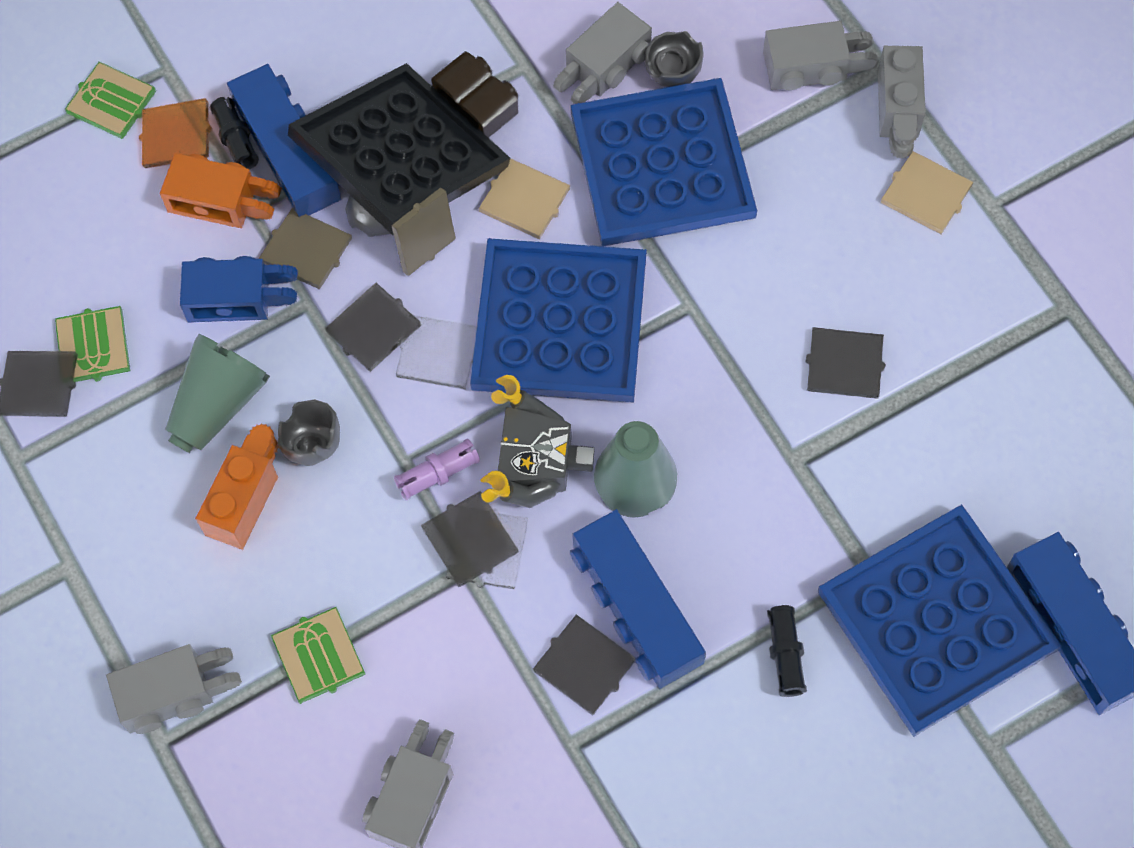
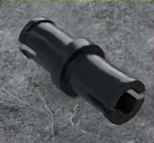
M225 97L217 98L211 103L210 110L220 128L218 135L221 143L228 147L235 163H242L247 169L254 168L259 162V157L250 142V130L247 123L241 121L232 98L227 97L226 101Z
M789 605L775 606L770 608L771 610H767L773 643L769 647L770 658L775 660L779 695L782 697H795L802 695L803 692H807L801 657L804 655L803 643L798 641L794 607Z

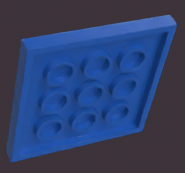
M722 78L570 105L601 246L750 220L757 217L756 203Z
M487 238L470 380L471 390L485 392L501 390L506 393L504 386L498 384L496 379L504 375H512L518 380L520 390H524L530 395L634 403L647 250Z
M962 504L822 584L817 591L913 737L1057 652L1062 646Z

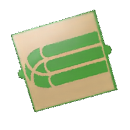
M98 62L87 79L78 84L79 90L69 102L65 111L73 117L123 139L137 118L143 117L142 111L155 94L156 89L152 85Z
M121 306L95 311L87 308L84 310V313L55 318L61 374L64 384L89 379L100 381L104 376L131 371Z
M337 607L309 619L301 617L300 623L271 635L299 704L328 691L332 694L336 693L337 687L366 675Z

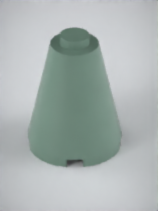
M198 334L193 343L165 430L172 433L168 441L189 454L193 447L202 450L270 378V375L231 350L217 347V342L202 334Z
M632 421L626 423L618 430L599 456L594 469V483L600 497L610 510L614 511L617 509L620 515L626 517H643L660 507H664L671 500L677 485V469L672 456L655 429L645 422Z

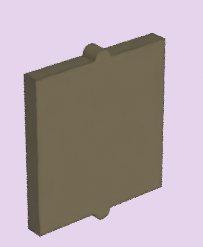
M439 188L420 204L416 203L411 211L391 225L402 271L407 276L411 275L428 260L432 261L437 253L456 239L447 193L442 188Z
M292 208L278 230L274 229L272 231L273 237L259 259H263L266 265L284 264L296 267L298 269V280L320 290L333 268L340 266L339 259L350 243L352 235L307 214L298 217L294 208Z

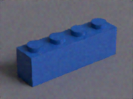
M267 63L227 82L235 108L242 120L247 123L251 136L298 217L305 214L310 216L341 201L339 184L288 136L289 124L306 115L299 103L292 105L288 97L292 93L282 74L275 76L270 65Z
M616 509L572 533L574 549L570 550V555L581 573L588 571L595 584L591 586V589L603 609L609 606L617 620L613 622V626L625 645L631 642L639 656L635 658V662L643 677L647 681L654 679L658 688L661 689L702 666L705 662V649L618 510Z
M1058 531L1015 553L1007 565V569L1062 645L1058 651L1100 716L1134 698V648L1128 640V631L1124 622L1119 616L1112 615L1103 601L1104 593L1100 585L1094 578H1089L1081 567V559L1077 549L1071 542H1065Z

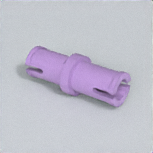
M467 438L462 443L439 455L432 453L425 457V462L400 475L394 476L397 488H402L403 490L401 492L403 498L408 500L411 496L436 483L441 486L449 482L448 477L473 464L479 463L480 459L476 449L471 451V447H473L472 442Z

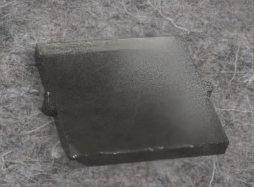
M375 283L329 324L325 330L343 347V352L346 356L352 355L371 372L421 326V322L403 307L404 305L400 298L394 299L378 283Z
M813 327L810 354H807L805 362L809 364L807 391L878 399L880 395L881 372L884 371L886 366L885 362L882 361L884 335Z
M8 351L3 378L0 379V416L67 417L71 391L76 387L73 379L78 354L75 351Z
M481 491L455 506L453 504L447 505L445 512L421 525L423 532L458 588L483 573L491 574L493 567L519 553L518 548L489 503L483 501Z
M576 614L558 638H551L550 648L535 665L533 671L594 716L611 692L619 690L618 683L635 663L636 657Z

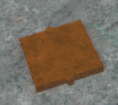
M206 98L142 109V134L139 135V140L142 142V166L144 168L171 164L174 153L187 156L198 154L205 158L209 157V133L212 131V127L209 124V102Z

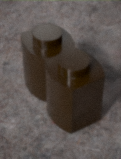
M464 51L431 78L432 87L488 138L518 114L517 91L508 81L503 80L501 82L493 76L489 64L480 56L475 58L469 52Z

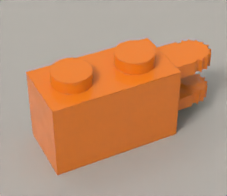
M174 153L160 190V196L168 213L242 229L246 216L262 220L272 219L274 213L273 206L253 199V196L277 199L282 188L274 181L252 176L250 169L235 162L224 164L210 161L198 154L187 156Z
M262 423L260 425L256 424L255 427H252V430H249L250 434H247L241 448L235 445L231 446L195 518L205 536L241 550L244 549L278 479L272 464L276 457L275 453H278V442L273 435L274 432L271 430V427H268L267 424L262 425Z

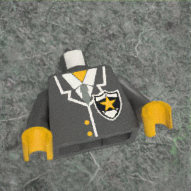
M504 375L496 379L498 384L504 386L506 393L501 390L492 392V401L496 404H504L510 401L511 407L505 408L498 471H491L480 479L482 483H489L493 487V489H487L481 494L483 501L493 502L500 497L504 502L532 508L555 497L558 492L566 491L568 470L593 472L595 447L571 445V424L565 421L563 416L526 391L520 390V384L514 376Z

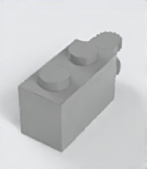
M616 2L566 49V67L557 75L553 82L554 88L562 93L579 80L582 83L575 89L570 99L574 104L586 102L595 93L600 97L610 87H617L624 79L626 72L636 63L641 64L645 61V50L651 42L652 27L621 3Z
M842 20L766 30L763 54L771 90H796L802 86L816 84L833 85L839 81H846L849 73L874 69L878 64L877 55L871 51L857 52L872 46V34L866 31L845 33Z
M884 45L878 67L880 137H889L890 153L901 159L910 156L913 152L914 140L916 141V138H919L925 117L923 46Z
M188 644L106 674L120 723L129 733L145 734L160 728L162 721L176 716L178 718H189L201 713L204 710L203 706L213 703V696L240 686L242 682L237 672L225 673L206 680L204 672L232 661L234 658L231 648L215 649L198 656L193 647Z
M421 719L415 725L406 747L400 746L396 757L392 755L388 757L381 773V780L385 782L378 798L371 797L362 818V822L367 823L365 831L370 838L394 848H423L454 775L451 765L444 762L451 748L455 733L446 729L443 730L431 757L419 753L429 732V722Z

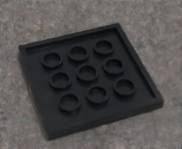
M407 63L289 124L288 136L392 236L394 234L391 225L411 211L416 203L420 204L439 188L446 191L448 203L504 171L509 166L511 159Z

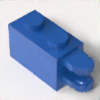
M239 256L234 260H215L202 257L195 261H182L180 307L188 323L268 320V306H287L297 302V292L292 288L269 287V284L292 283L297 280L298 269L284 264L265 265L263 259H256L251 256Z

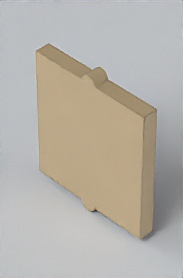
M913 151L901 170L893 173V182L882 197L881 203L942 235L954 214L961 212V203L972 187L973 182Z
M510 159L509 166L500 173L496 180L491 181V189L480 205L479 212L540 240L552 218L558 217V208L570 190V185Z

